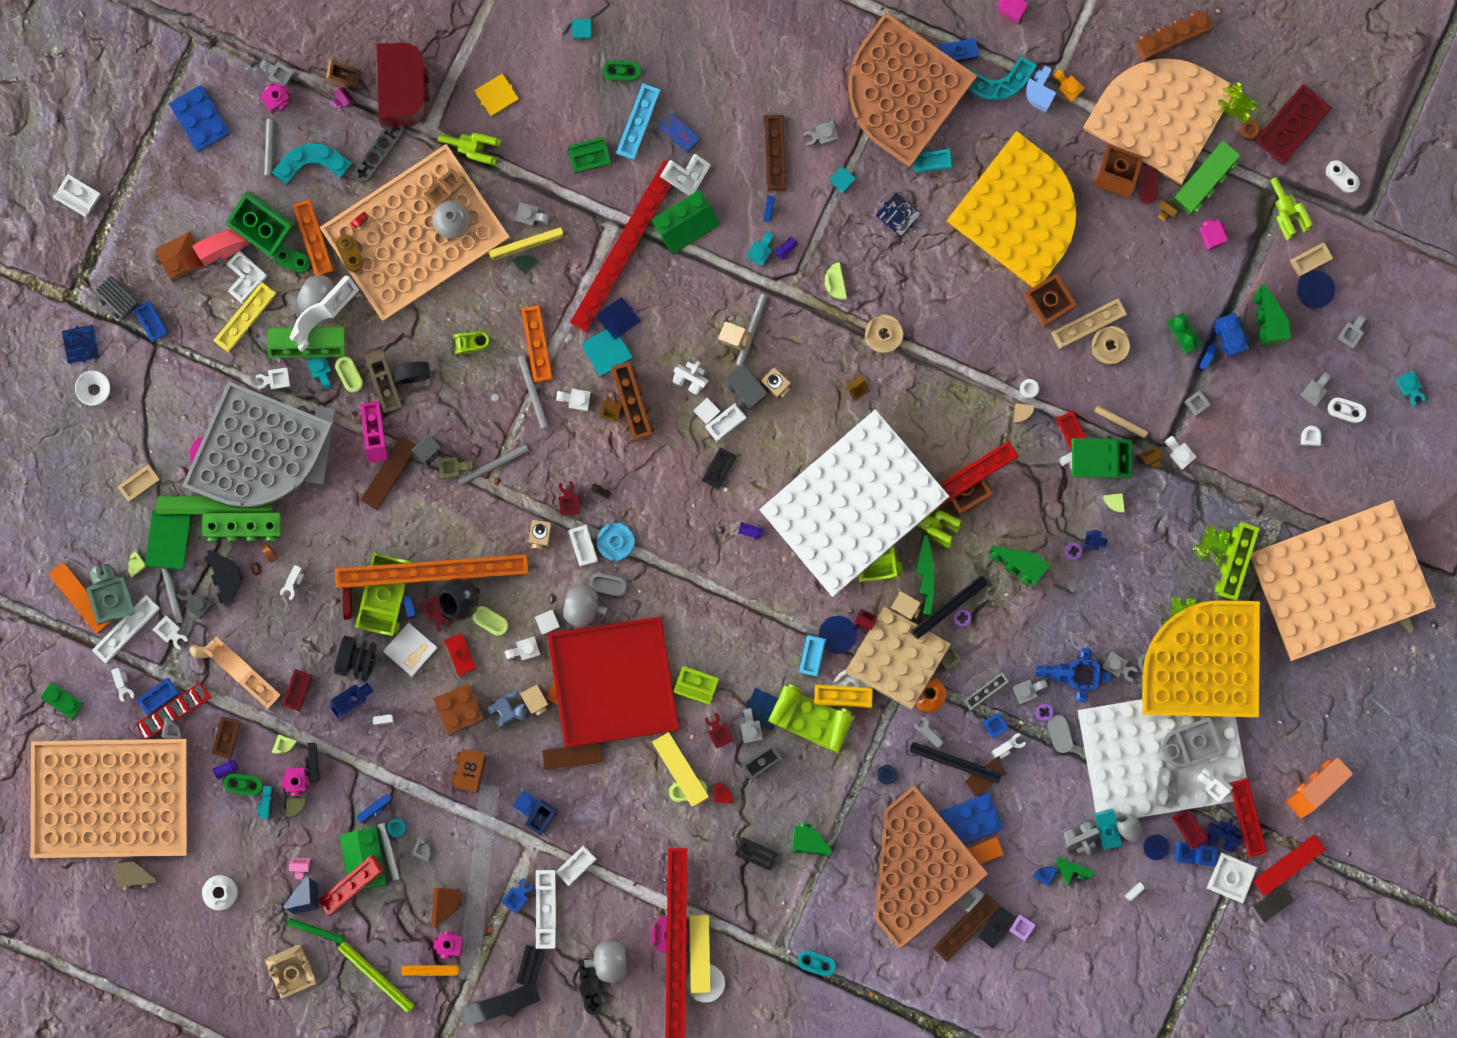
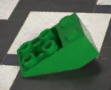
M1261 284L1256 293H1254V303L1258 304L1256 322L1260 323L1258 341L1262 342V346L1285 345L1291 338L1289 319L1267 286Z
M1073 438L1072 477L1100 479L1132 478V440Z
M991 546L988 550L991 560L995 563L1001 562L1005 565L1004 569L1011 575L1015 573L1020 577L1019 581L1027 587L1029 585L1033 587L1050 566L1035 553Z

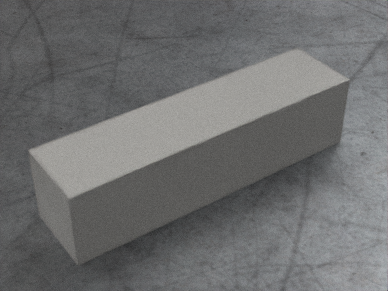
M1001 672L963 701L964 704L971 711L1007 684L1009 680Z

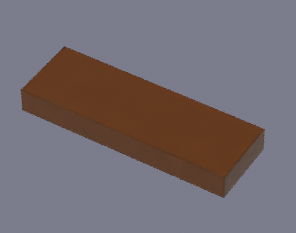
M600 743L542 750L544 770L602 763Z

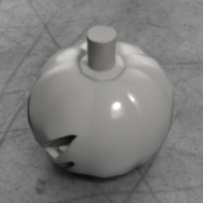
M324 275L310 276L305 281L297 297L298 306L303 312L307 308L320 303L335 287L331 279Z
M576 585L568 590L563 616L568 624L572 626L586 627L595 620L597 613L606 615L607 607L598 606V595L592 587Z
M615 940L602 941L594 951V959L584 960L585 968L595 967L596 975L600 980L608 984L618 983L627 976L625 946Z

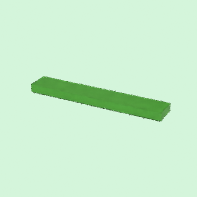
M158 496L156 512L157 514L272 513L274 502L257 507H236L205 496Z

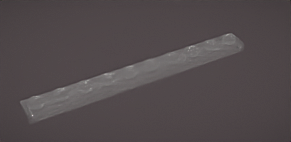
M480 785L458 979L478 981L499 786Z

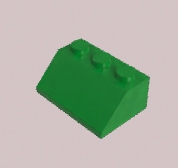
M700 189L652 219L653 227L672 255L720 225L714 211Z
M252 191L246 192L225 223L270 257L289 239L298 225Z
M368 828L339 835L346 876L368 857L375 855L384 872L363 890L388 885L378 828Z

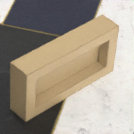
M1323 242L1291 259L1290 262L1298 277H1301L1331 261L1333 257Z
M148 464L117 487L130 503L161 480Z

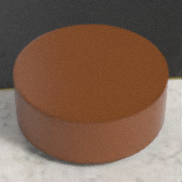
M1251 120L1244 122L1240 127V134L1245 140L1255 139L1260 131L1259 125Z
M268 543L261 547L262 552L270 562L273 563L278 559L277 554Z

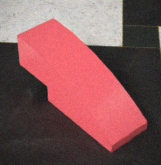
M228 229L203 239L192 247L203 265L207 266L220 257L225 260L251 243L233 229Z

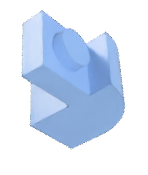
M1044 66L1043 70H1038L1034 80L1029 78L1026 86V97L1030 104L1045 113L1056 94L1055 91L1043 86L1052 70L1047 66Z

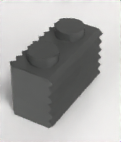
M111 275L95 290V293L98 295L96 299L103 306L105 304L110 306L112 309L109 312L116 319L121 317L125 320L133 312V309L140 305Z
M428 434L412 449V452L425 467H428V465H431V462H434V459L440 457L443 445L435 435L431 437Z
M772 743L742 763L740 767L748 779L753 781V779H756V776L759 777V774L762 775L763 772L778 764L779 761L781 762L782 757Z

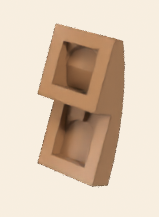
M451 169L438 179V182L427 190L422 197L436 209L439 204L447 201L465 181Z

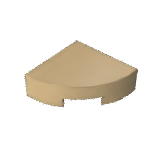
M1016 403L1013 423H1021L1028 419L1033 413L1035 405Z

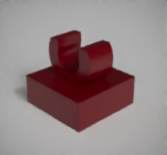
M860 609L855 620V629L857 630L862 625L866 628L864 634H867L869 630L873 629L878 616Z

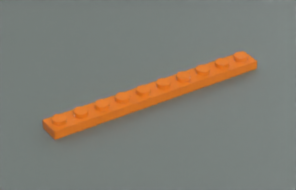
M527 554L335 568L334 570L336 588L452 580L455 578L467 579L528 574Z

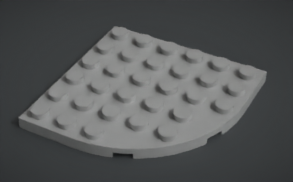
M228 381L182 487L215 501L236 507H257L278 501L297 489L310 475L334 424Z

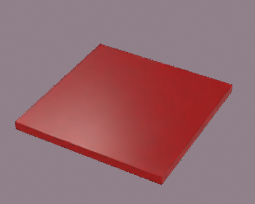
M661 616L547 633L565 748L679 731Z

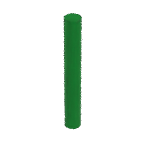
M289 918L287 923L288 926L340 944L343 943L345 938Z

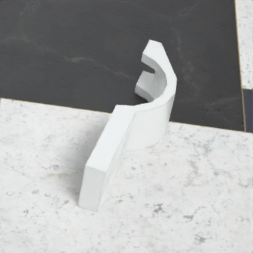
M345 275L320 303L307 308L296 320L290 339L296 341L300 351H303L309 345L308 335L311 329L322 320L334 318L359 291L350 277Z

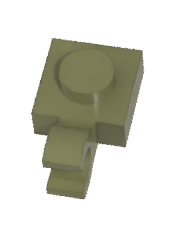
M458 457L438 459L441 479L460 477L459 471L473 470V463L471 461L458 462Z

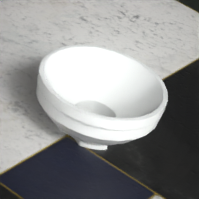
M98 371L85 372L76 381V396L86 405L96 406L102 404L110 394V383L107 377ZM98 385L100 392L97 395H91L89 393L90 386Z
M213 876L203 886V900L207 906L214 910H226L237 900V886L227 876ZM216 887L224 889V896L217 899L214 897L213 890Z

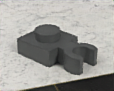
M184 586L188 594L183 597L178 593V598L182 601H188L185 607L201 619L211 608L212 604L198 592L193 596L192 590L188 586Z

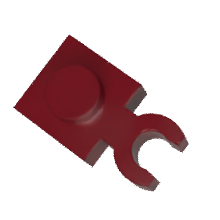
M572 481L569 482L570 488L568 490L563 489L562 483H559V489L564 494V496L558 497L561 517L580 514L578 495H572L571 493L574 489Z
M437 595L420 604L429 622L435 619V627L439 632L441 631L439 627L441 622H445L448 627L450 626L448 619L442 617L444 613L439 607Z
M714 713L716 717L715 722H710L708 717H705L707 725L712 727V730L708 731L715 748L718 749L734 740L726 724H719L720 717L718 713Z

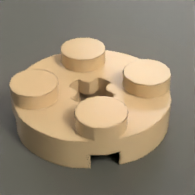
M880 315L872 319L865 330L866 343L877 353H892L900 346L903 339V330L898 320L889 315ZM886 329L889 337L882 339L879 331L883 332Z
M1115 326L1100 329L1094 335L1091 343L1092 354L1098 361L1107 365L1118 364L1125 359L1130 350L1127 334ZM1110 341H1113L1116 348L1108 350V346L1105 345L1106 342L1110 343Z

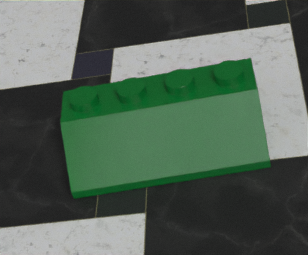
M799 823L793 828L790 852L827 857L832 854L830 847L816 829L811 828V824Z

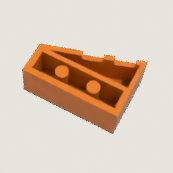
M1339 757L1333 760L1330 758L1321 765L1322 769L1319 772L1318 770L1313 772L1308 777L1310 780L1299 785L1296 788L1297 792L1285 801L1300 819L1316 810L1353 775Z

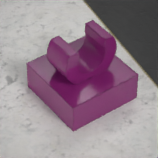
M337 88L333 92L337 97L331 102L335 109H340L343 106L352 107L356 103L346 88Z

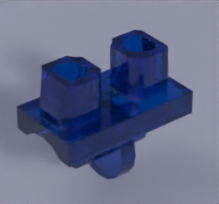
M1229 818L1227 822L1220 820L1218 825L1210 822L1207 834L1209 843L1216 845L1220 837L1225 839L1223 849L1229 852H1233L1237 845L1240 846L1242 835L1235 833L1238 827L1232 825L1234 819Z

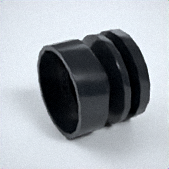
M344 635L337 654L334 674L348 677L350 671L354 670L355 680H358L362 672L361 681L367 682L375 666L377 643L371 642L367 650L368 641L364 640L361 647L358 648L357 638Z

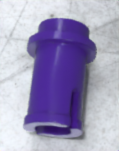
M789 236L780 248H776L775 255L782 261L787 259L790 252L799 245L798 242Z
M741 522L738 534L753 537L754 540L761 539L764 528H760V525L756 527Z
M229 759L227 763L212 770L217 780L228 774H235L239 768L234 759Z

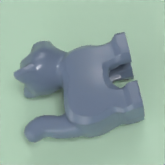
M517 690L502 696L494 704L487 707L493 717L496 713L500 714L501 717L496 720L500 729L515 719L524 721L527 718L528 709L526 704L517 705L513 709L509 700L518 696L519 692Z

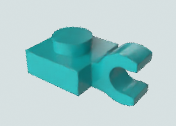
M767 231L761 243L755 240L746 258L763 267L772 249L768 248V245L774 237L773 234Z
M315 357L306 361L313 379L320 378L325 390L332 387L327 377V374L332 372L326 358Z

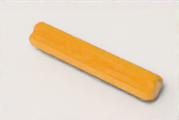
M403 965L402 975L458 976L459 966Z

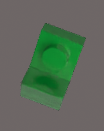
M1059 857L1055 860L1066 886L1069 885L1073 873H1076V878L1084 881L1087 878L1092 879L1093 870Z

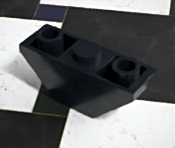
M208 550V556L205 558L208 567H212L214 572L211 575L215 586L218 585L220 590L217 593L220 604L224 603L225 607H230L243 583L238 566L234 561L212 550Z

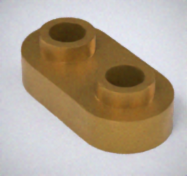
M347 234L341 235L337 239L336 246L343 263L349 271H359L363 266V258L352 236ZM344 241H349L347 247L342 245ZM352 258L357 259V262L355 264L350 263V260Z

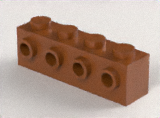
M1200 10L1195 11L1185 20L1183 18L1177 19L1172 23V26L1167 28L1162 26L1156 29V33L1152 35L1147 33L1140 36L1135 48L1142 62L1149 61L1211 33L1214 26L1206 10L1200 12Z
M630 362L611 367L633 442L652 438L651 432H654L652 421H648L646 414L649 413L646 402L642 403L640 398L643 395L640 384L636 385L635 378L638 376L635 366L631 367Z

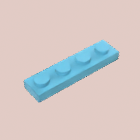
M642 83L616 155L635 160L660 94V89Z

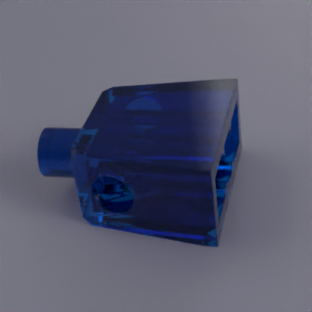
M365 683L360 688L355 684L330 700L329 708L339 722H341L366 704V697L373 693V690L368 683ZM354 696L357 698V700L353 701L350 699V697Z

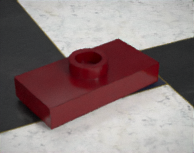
M294 669L282 706L300 712L313 675Z
M1189 809L1172 817V821L1192 851L1209 842L1208 837Z

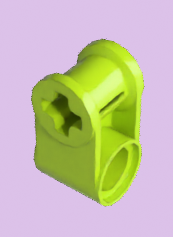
M484 332L453 335V339L456 342L455 355L486 351L491 345L490 338ZM480 337L486 338V343L482 346L477 345V339Z

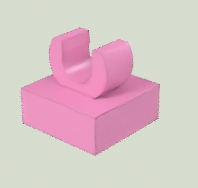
M291 857L289 871H295V879L303 880L304 872L309 871L311 858Z

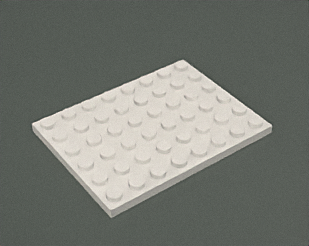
M875 409L759 510L830 595L834 597L950 498V496Z
M1142 699L1077 710L1095 812L1113 808L1116 822L1125 813L1140 818L1233 802L1231 791L1218 802L1205 790L1207 785L1197 778L1205 767L1212 771L1214 778L1219 775L1228 784L1229 782L1247 778L1236 717L1142 715ZM1211 717L1224 753L1182 768L1168 764L1161 753V743L1166 734L1172 730ZM1169 746L1166 753L1169 757H1174L1177 754V749L1174 746ZM1159 767L1179 770L1173 809L1153 806Z

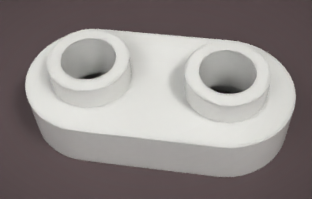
M1334 160L1326 167L1328 178L1343 192L1353 193L1358 189L1360 185L1359 178L1341 161ZM1338 167L1340 171L1337 173L1333 168ZM1347 180H1352L1353 185H1348Z
M1334 398L1328 404V412L1331 416L1351 423H1359L1366 416V410L1363 405L1343 398ZM1334 405H1339L1340 411H1336ZM1357 411L1358 417H1354L1352 412Z

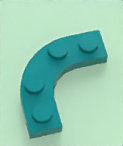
M1020 56L1012 71L1000 80H990L969 68V71L977 75V79L968 91L986 100L996 101L1010 98L1025 86L1037 65Z
M305 144L291 150L272 171V174L288 185L304 166L319 164L341 179L352 166V163L336 150L326 145Z

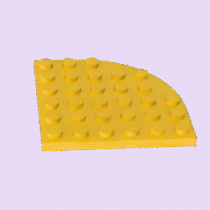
M1016 131L946 222L1033 288L1045 281L1065 254L1074 233L1076 205L1071 185L1058 164Z
M1221 600L1202 602L1180 611L1165 622L1152 639L1144 660L1142 715L1259 717L1260 601Z

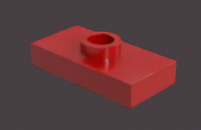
M462 633L444 640L458 676L476 669Z

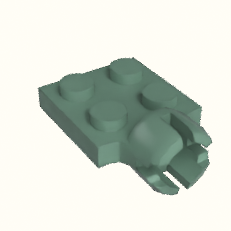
M110 564L101 565L104 573L101 576L98 566L91 569L92 585L86 588L97 625L135 614L124 577H116Z

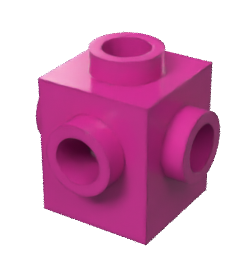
M279 83L270 84L265 88V92L260 94L261 100L271 114L278 110H285L289 106L288 103L291 102L288 97L291 95L285 85L281 87Z
M306 768L285 769V777H282V788L286 789L287 793H291V796H303L302 792H307V787H310V776L306 775ZM298 779L299 783L294 785V781Z
M444 931L443 934H439L438 938L434 939V949L437 950L436 954H441V958L452 959L453 955L461 956L463 937L455 936V932ZM447 941L451 943V947L448 949L445 947Z

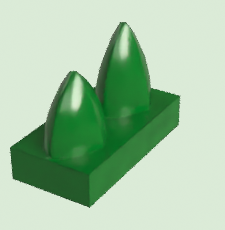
M1184 312L1166 322L1185 355L1203 345Z

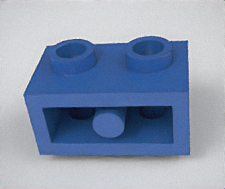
M1236 313L1217 319L1214 325L1215 332L1222 341L1221 348L1223 353L1227 354L1228 358L1246 352L1249 349L1248 345H1250L1248 336L1244 335L1242 331V320L1240 317H1237Z

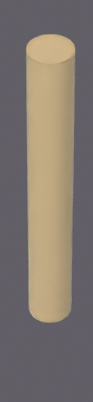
M1098 405L1094 411L1143 438L1148 434V431Z

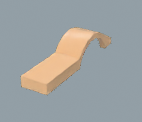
M216 636L214 638L215 642L209 649L205 648L203 651L268 709L280 694Z

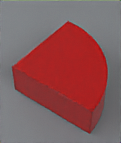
M715 782L714 802L733 804V797L729 789L723 784Z

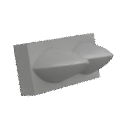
M1159 767L1153 806L1173 809L1179 770Z

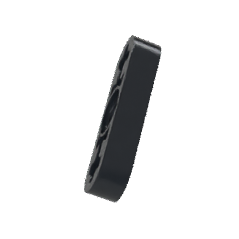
M585 958L579 963L584 1007L587 1013L595 1015L602 1009L599 981L595 967L590 969V975L595 974V978L583 980V975L587 976L586 970H582L584 960H590ZM587 981L595 982L596 989L593 992L585 990V983ZM598 993V998L594 997V1001L599 1004V1007L593 1012L591 1008L588 1009L591 999H586V995Z

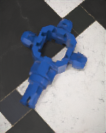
M1082 648L1080 651L1081 660L1076 659L1071 664L1059 663V665L1053 666L1036 664L1035 670L1040 671L1035 672V677L1052 678V680H1057L1059 683H1068L1072 690H1078L1076 692V700L1081 703L1087 701L1088 693L1086 691L1094 690L1098 686L1099 681L1101 683L1111 682L1110 673L1103 671L1099 673L1100 666L1097 662L1089 661L1092 652L1088 648ZM1076 666L1093 668L1092 685L1074 683Z

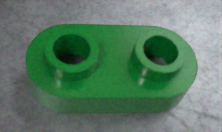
M612 60L605 63L603 74L610 81L633 82L640 77L641 68L633 61ZM615 69L616 73L610 74L609 70ZM634 70L635 74L629 75L628 71Z
M281 247L273 256L277 265L300 274L308 272L311 267V261L307 255L287 247ZM282 253L286 254L285 259H280ZM299 260L304 261L302 266L297 265Z
M229 774L224 779V787L230 793L256 796L263 789L261 779L255 776ZM233 780L238 782L236 787L231 786ZM253 782L257 784V788L254 790L250 788V784Z

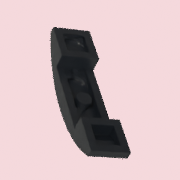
M535 982L518 987L515 990L461 1006V1010L466 1024L471 1025L524 1008L541 1001Z

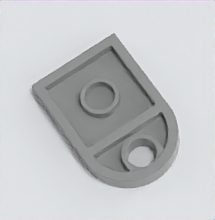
M1211 717L1170 731L1161 743V753L1165 761L1179 768L1187 767L1224 753ZM1169 746H1174L1177 749V754L1174 757H1169L1166 753Z

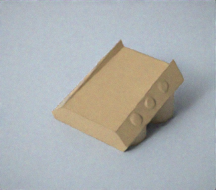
M295 945L265 960L269 974L273 978L281 998H285L317 983L301 945Z

